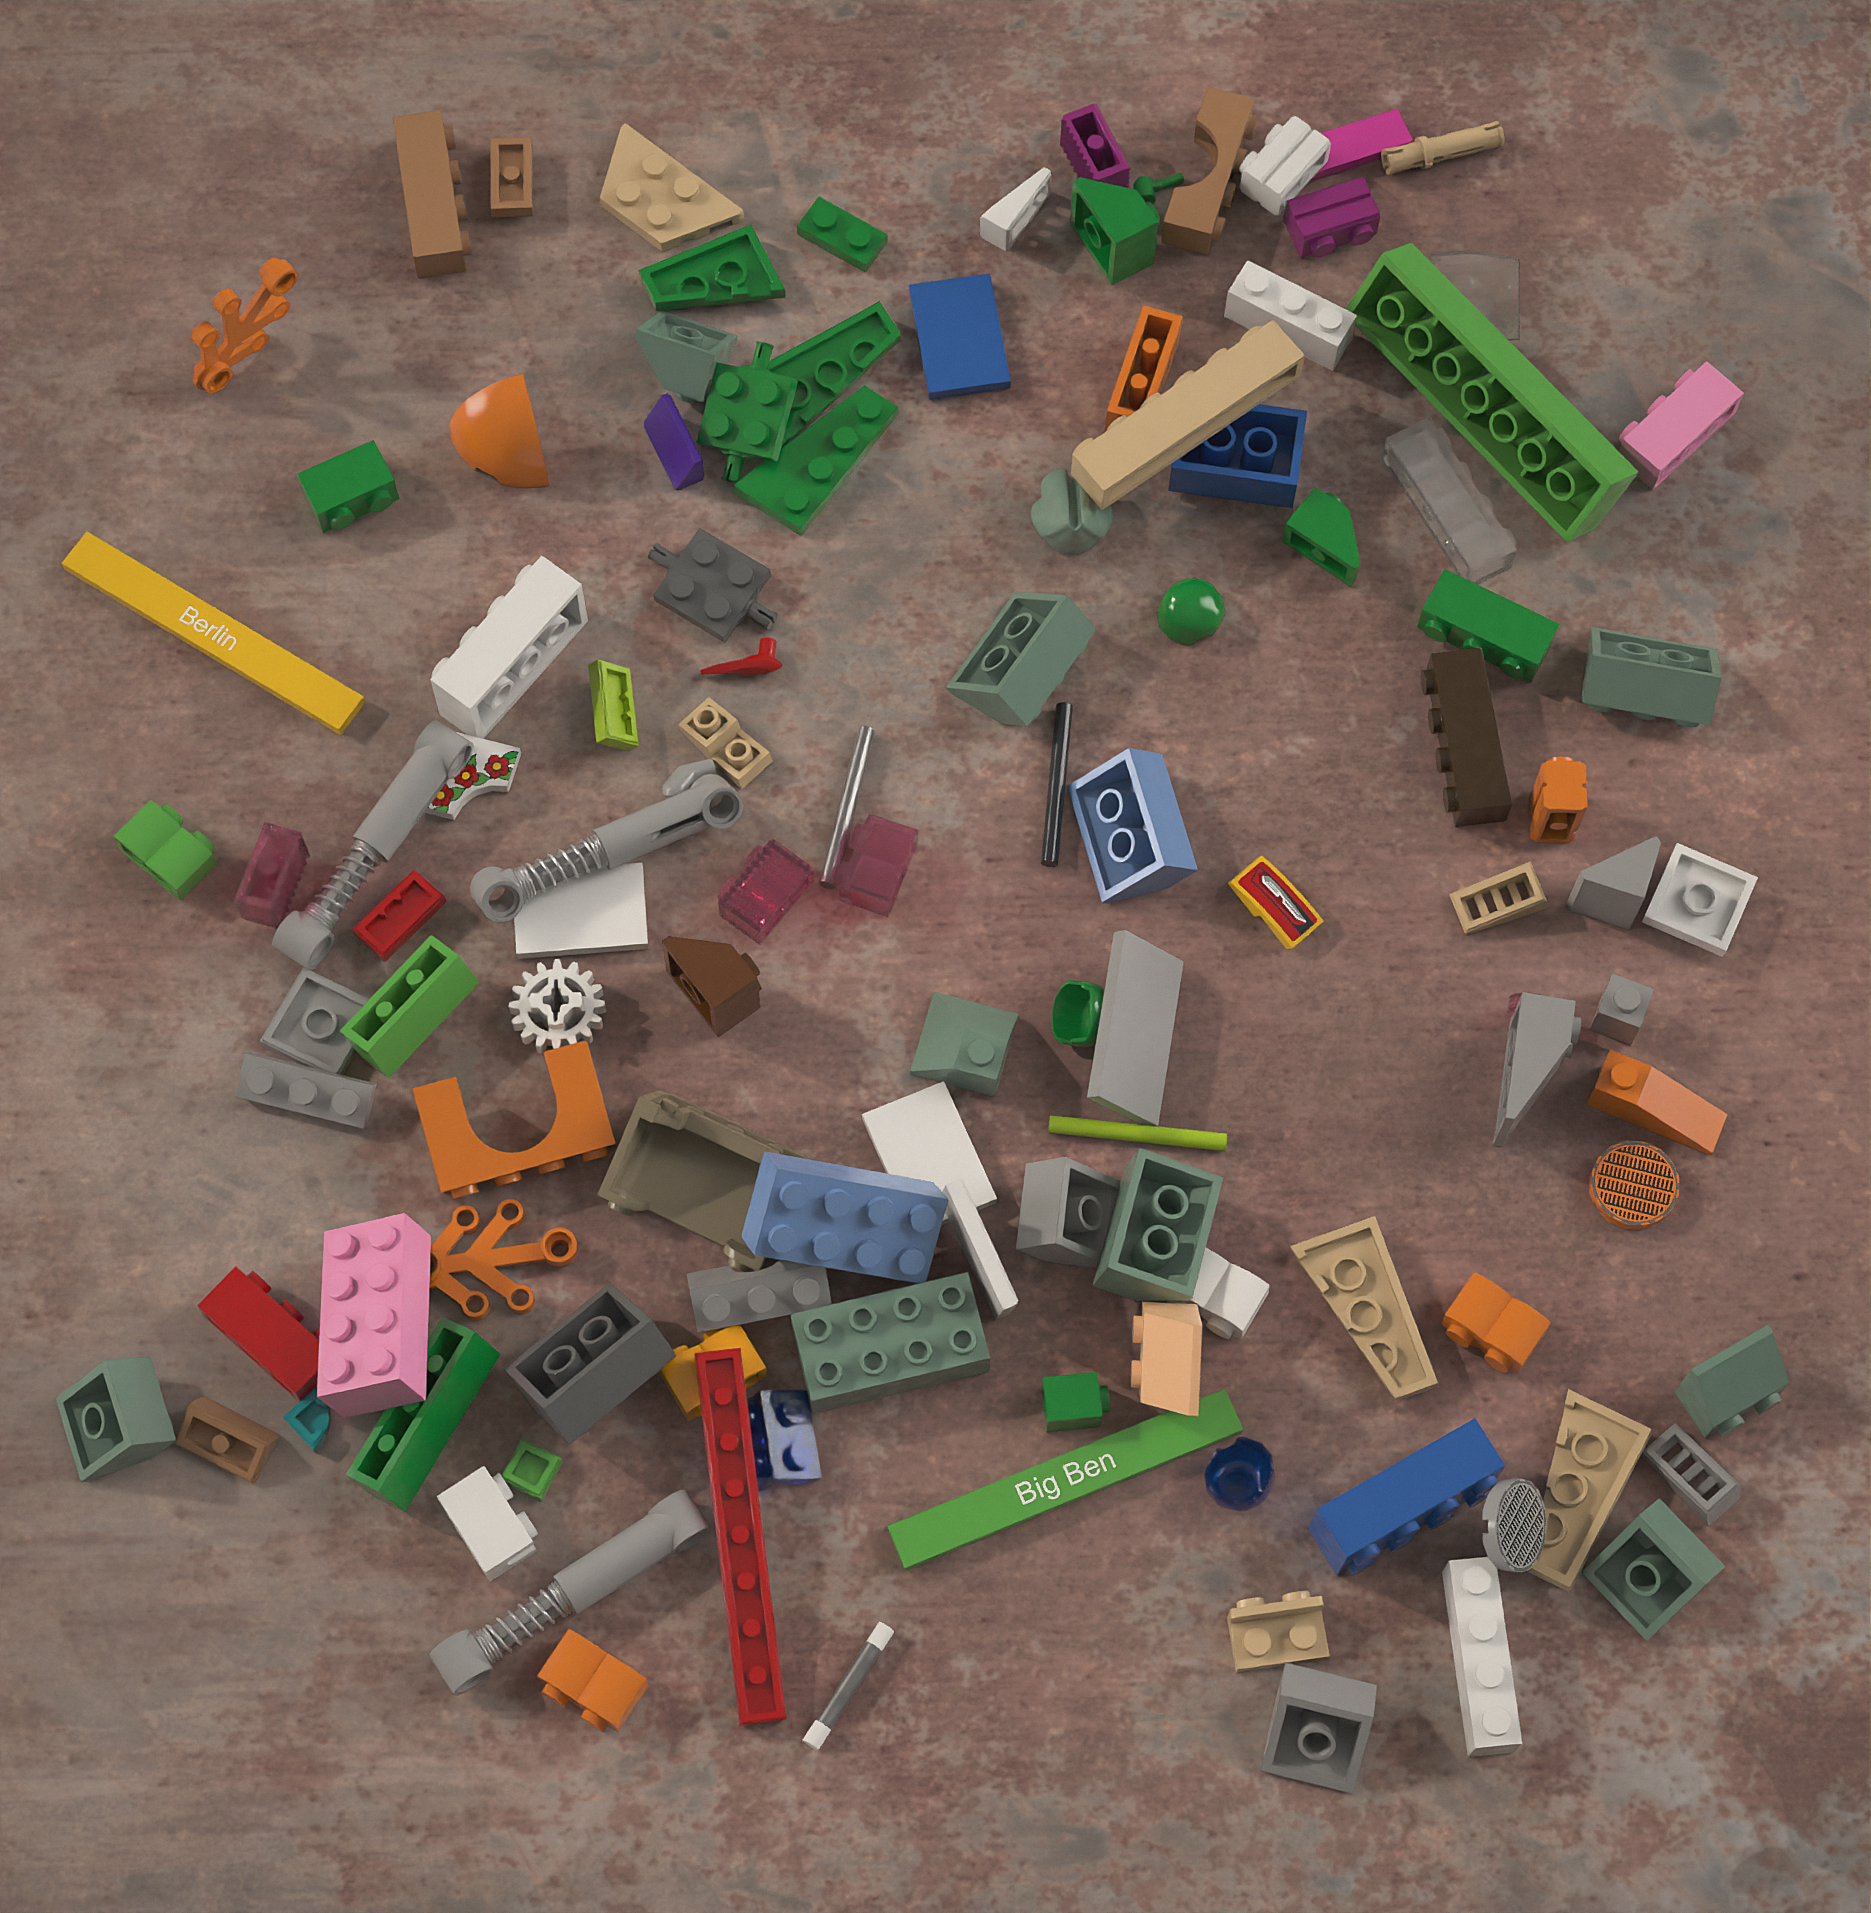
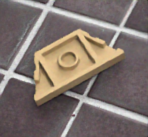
M624 123L621 126L600 195L602 208L662 252L681 245L687 239H698L710 234V228L728 221L735 225L744 219L743 209L629 125Z

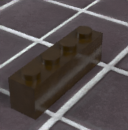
M1482 648L1431 653L1426 670L1421 671V686L1423 694L1430 695L1432 709L1428 710V722L1431 734H1438L1440 748H1436L1435 756L1437 770L1439 774L1445 773L1447 787L1443 788L1446 813H1453L1455 827L1504 822L1509 815L1512 801Z

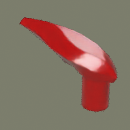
M764 637L760 639L758 654L701 669V675H761L776 671L782 667V663L775 658L777 642L773 638Z

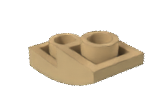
M710 697L678 724L680 730L708 759L712 758L714 765L741 789L773 762L770 752L741 730L738 720Z

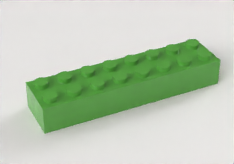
M1412 243L1382 253L1346 308V310L1357 315L1355 326L1567 543L1594 531L1639 473L1636 468Z

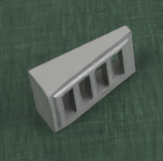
M1676 1423L1642 1452V1456L1707 1526L1715 1522L1741 1497L1740 1484ZM1679 1444L1683 1450L1666 1463L1662 1457ZM1692 1458L1696 1463L1680 1476L1676 1471ZM1705 1472L1709 1477L1696 1489H1693L1690 1484ZM1719 1487L1720 1490L1708 1501L1704 1499L1715 1488Z

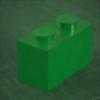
M374 440L297 473L302 493L323 533L332 529H343L349 526L354 519L370 512H381L391 506L393 502L399 500L395 480Z

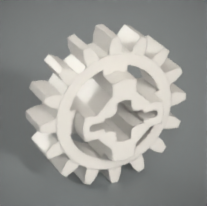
M555 959L553 969L549 970L546 969L542 962L537 963L538 974L535 976L528 972L522 973L525 986H513V996L518 1001L509 1002V1010L511 1014L516 1015L511 1020L514 1030H523L521 1034L523 1043L527 1045L535 1039L537 1052L541 1054L548 1045L556 1049L577 1043L581 1038L591 1044L593 1036L590 1029H602L603 1027L602 1018L597 1014L606 1012L605 1001L599 999L603 996L601 984L592 985L594 981L593 973L589 970L580 976L578 963L574 961L567 970L562 969L560 959ZM566 984L576 987L581 992H572ZM560 994L563 1005H561L560 1012H558V1020L555 1021L552 1010H554L557 996ZM542 1022L549 1028V1032L539 1028L534 1023ZM576 1022H579L576 1026H574L573 1028L569 1029V1028L572 1027Z

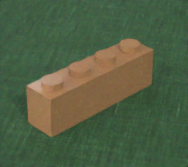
M441 110L394 116L393 124L418 278L465 272L467 270L464 255L472 254L468 230H460L459 220L467 219L463 194L455 195L454 185L461 184L458 160H450L448 150L456 149L452 125L444 126Z

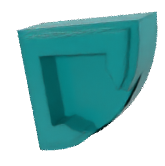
M316 1386L286 1413L283 1419L316 1452L328 1435L331 1415L329 1406L317 1397Z

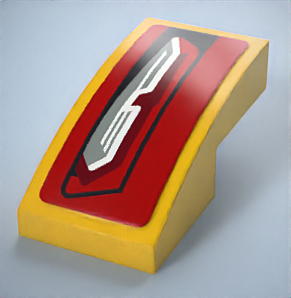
M1263 856L1256 858L1228 882L1229 886L1254 917L1261 916L1286 950L1293 949L1324 922L1293 884Z

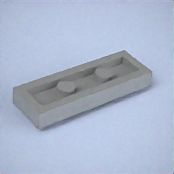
M248 1052L244 1055L235 1097L365 1128L368 1126L377 1084Z

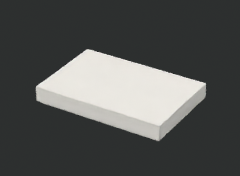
M643 863L623 864L611 870L606 866L604 868L601 867V869L595 866L589 869V874L586 871L578 874L579 878H576L574 875L567 878L568 883H565L564 880L556 883L557 888L553 885L546 887V893L541 889L536 892L535 897L533 896L529 900L526 899L521 911L514 917L517 959L649 949Z
M944 1081L862 1114V1120L887 1174L931 1181L941 1191H943L946 1184L961 1179L964 1181L977 1211L997 1203V1197ZM946 1212L944 1214L942 1225L950 1222Z
M957 1179L946 1184L942 1191L949 1199L945 1212L995 1320L1009 1315L1019 1300L964 1181Z

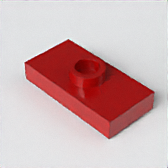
M414 869L352 931L360 941L386 962L447 901L441 892Z

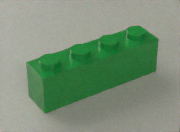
M441 1317L428 1338L426 1400L385 1409L346 1473V1476L371 1496L406 1512L499 1358L500 1353L475 1331Z

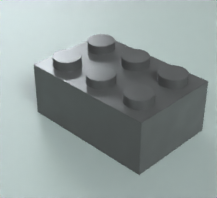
M609 1282L504 1370L529 1405L570 1445L578 1437L587 1433L596 1422L613 1408L623 1403L631 1393L649 1378L658 1374L667 1363L676 1357V1354L652 1319Z

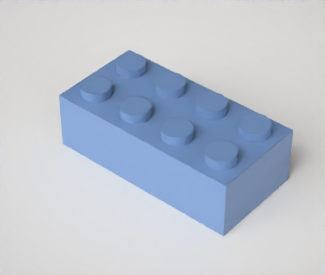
M764 1151L741 1237L752 1253L757 1256L914 1283H924L927 1279L949 1199L931 1181Z

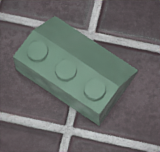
M1015 591L946 686V689L954 696L1001 724L1028 727L1038 717L1042 705L1052 691L1063 682L1064 675L1074 660L1085 651L1087 642L1097 629L1068 595Z
M1591 627L1581 688L1582 703L1589 704L1590 708L1600 712H1612L1614 709L1630 711L1635 717L1646 720H1653L1658 716L1673 719L1675 723L1685 727H1697L1699 724L1710 726L1722 679L1718 651L1709 647Z
M1139 1147L1124 1167L1093 1286L1134 1301H1190L1194 1295L1223 1177Z

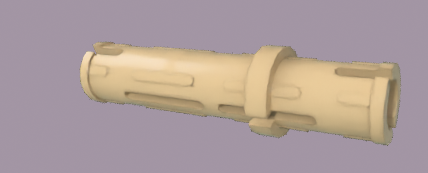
M1494 121L1482 126L1438 137H1417L1415 142L1383 149L1381 151L1382 165L1384 170L1386 169L1387 175L1417 167L1423 170L1433 166V163L1502 147L1504 145V133L1500 123Z

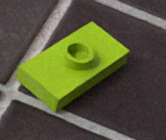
M597 659L588 665L596 742L617 749L631 751L638 747L639 743L630 668Z

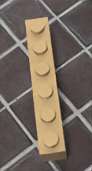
M1274 319L1261 328L1260 326L1251 328L1243 335L1239 343L1228 350L1222 348L1214 353L1205 366L1196 372L1193 370L1187 371L1177 379L1172 388L1163 394L1155 393L1148 397L1141 405V408L1129 417L1126 415L1118 417L1110 424L1105 433L1096 439L1088 438L1081 442L1072 454L1071 475L1101 510L1105 509L1299 378L1302 374L1305 355Z

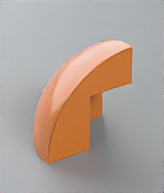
M523 374L493 383L478 391L460 405L451 418L449 434L457 452L473 470L476 471L479 468L483 472L497 478L498 483L516 488L550 486Z

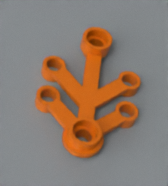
M273 257L263 264L259 275L262 277V284L240 317L239 308L242 300L232 289L226 288L216 295L212 306L222 315L224 341L217 350L216 342L219 339L220 333L208 321L197 325L190 336L191 340L200 348L201 360L196 364L193 375V384L199 390H206L209 394L222 390L232 378L233 371L230 367L251 353L260 351L267 344L269 335L262 328L273 321L283 318L288 313L291 303L283 295L293 288L299 274L286 260H279L277 257Z
M506 1199L498 1205L496 1216L466 1253L449 1255L463 1235L475 1233L480 1226V1218L474 1207L469 1205L459 1206L452 1214V1221L430 1248V1263L434 1265V1270L430 1274L429 1290L439 1289L462 1306L464 1315L469 1320L481 1321L490 1312V1304L486 1295L480 1291H469L450 1275L469 1272L506 1299L513 1313L518 1315L527 1314L535 1305L532 1290L526 1285H517L496 1268L547 1261L555 1267L568 1266L578 1255L577 1240L570 1230L558 1227L549 1230L541 1242L493 1249L509 1229L519 1227L525 1218L521 1203L515 1199ZM512 1207L519 1211L518 1216L513 1220H506L502 1217L503 1212L507 1208ZM471 1214L474 1217L472 1224L465 1227L458 1224L460 1216ZM558 1244H565L569 1247L567 1254L561 1257L555 1256L552 1250ZM525 1293L529 1296V1300L523 1306H516L512 1302L515 1295ZM476 1299L483 1301L484 1306L481 1311L473 1313L468 1310V1305L471 1301Z

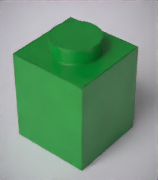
M1098 1372L1043 1377L1041 1390L1046 1433L1101 1427L1103 1413L1110 1412V1402L1107 1385L1099 1386Z

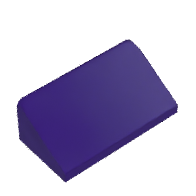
M666 393L660 397L646 417L644 429L674 489L681 490L703 481V459L671 395Z

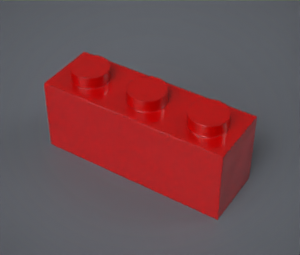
M235 1266L197 1306L205 1319L300 1402L317 1386L320 1330L317 1328L313 1333L308 1331L300 1323L304 1319L303 1315L292 1304L284 1299L279 1305L268 1295L272 1288L257 1273L251 1271L246 1276Z

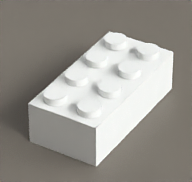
M543 556L533 566L527 565L524 567L515 580V586L505 597L501 595L496 598L489 607L487 617L478 627L473 626L467 630L460 641V647L450 658H443L434 668L430 680L439 714L466 735L484 739L588 622L582 584Z

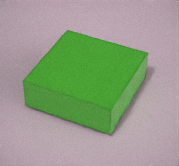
M521 1438L501 1476L508 1486L542 1502L563 1464V1459Z

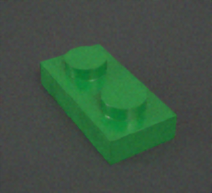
M819 196L797 225V235L865 273L888 243L886 233Z

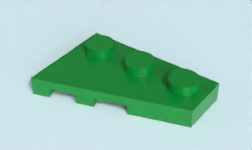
M751 224L639 270V278L656 311L786 298L785 288Z

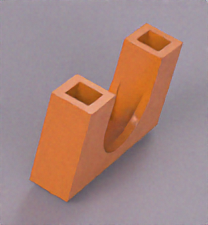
M587 1040L543 1052L556 1098L557 1113L553 1127L548 1135L539 1144L525 1151L514 1153L498 1151L484 1144L476 1136L470 1125L456 1076L412 1088L441 1193L451 1191L452 1198L454 1199L479 1192L477 1183L494 1178L497 1187L522 1180L521 1170L537 1166L539 1174H544L565 1168L564 1158L581 1154L583 1162L609 1155L607 1146L616 1143Z

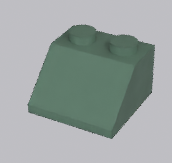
M1769 1325L1692 1368L1675 1390V1394L1704 1438L1716 1431L1723 1437L1745 1423L1742 1419L1743 1415L1754 1409L1761 1415L1783 1401L1779 1394L1787 1387L1789 1380L1774 1333Z
M150 1357L104 1360L55 1398L81 1482L91 1481L150 1460L176 1441L172 1421L169 1418L160 1390V1383Z
M1659 1498L1635 1518L1581 1573L1648 1641L1720 1573L1725 1566Z

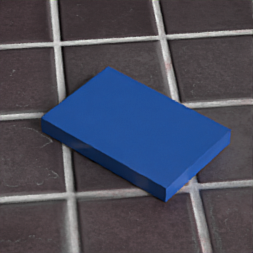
M990 273L910 284L909 295L929 400L1010 388L1011 380Z

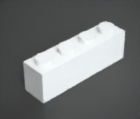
M1488 1557L1450 1560L1442 1571L1467 1755L1468 1757L1514 1753L1522 1745V1737L1497 1567Z

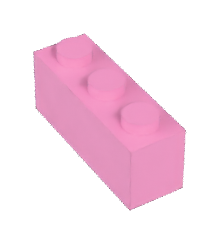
M1707 361L1695 372L1692 369L1686 371L1675 384L1674 388L1676 390L1670 396H1659L1647 410L1646 414L1648 416L1640 423L1636 420L1631 422L1619 436V440L1622 442L1619 452L1639 472L1636 476L1652 490L1727 422L1739 407L1744 392Z

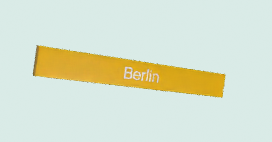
M87 531L61 563L65 571L339 735H342L365 704L364 696Z

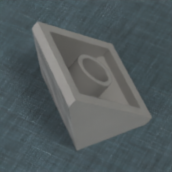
M1655 836L1580 871L1566 902L1569 910L1630 929L1645 899L1661 845L1658 837Z

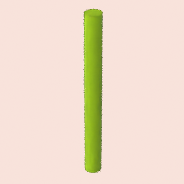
M1050 1115L1048 1133L1226 1151L1227 1133Z

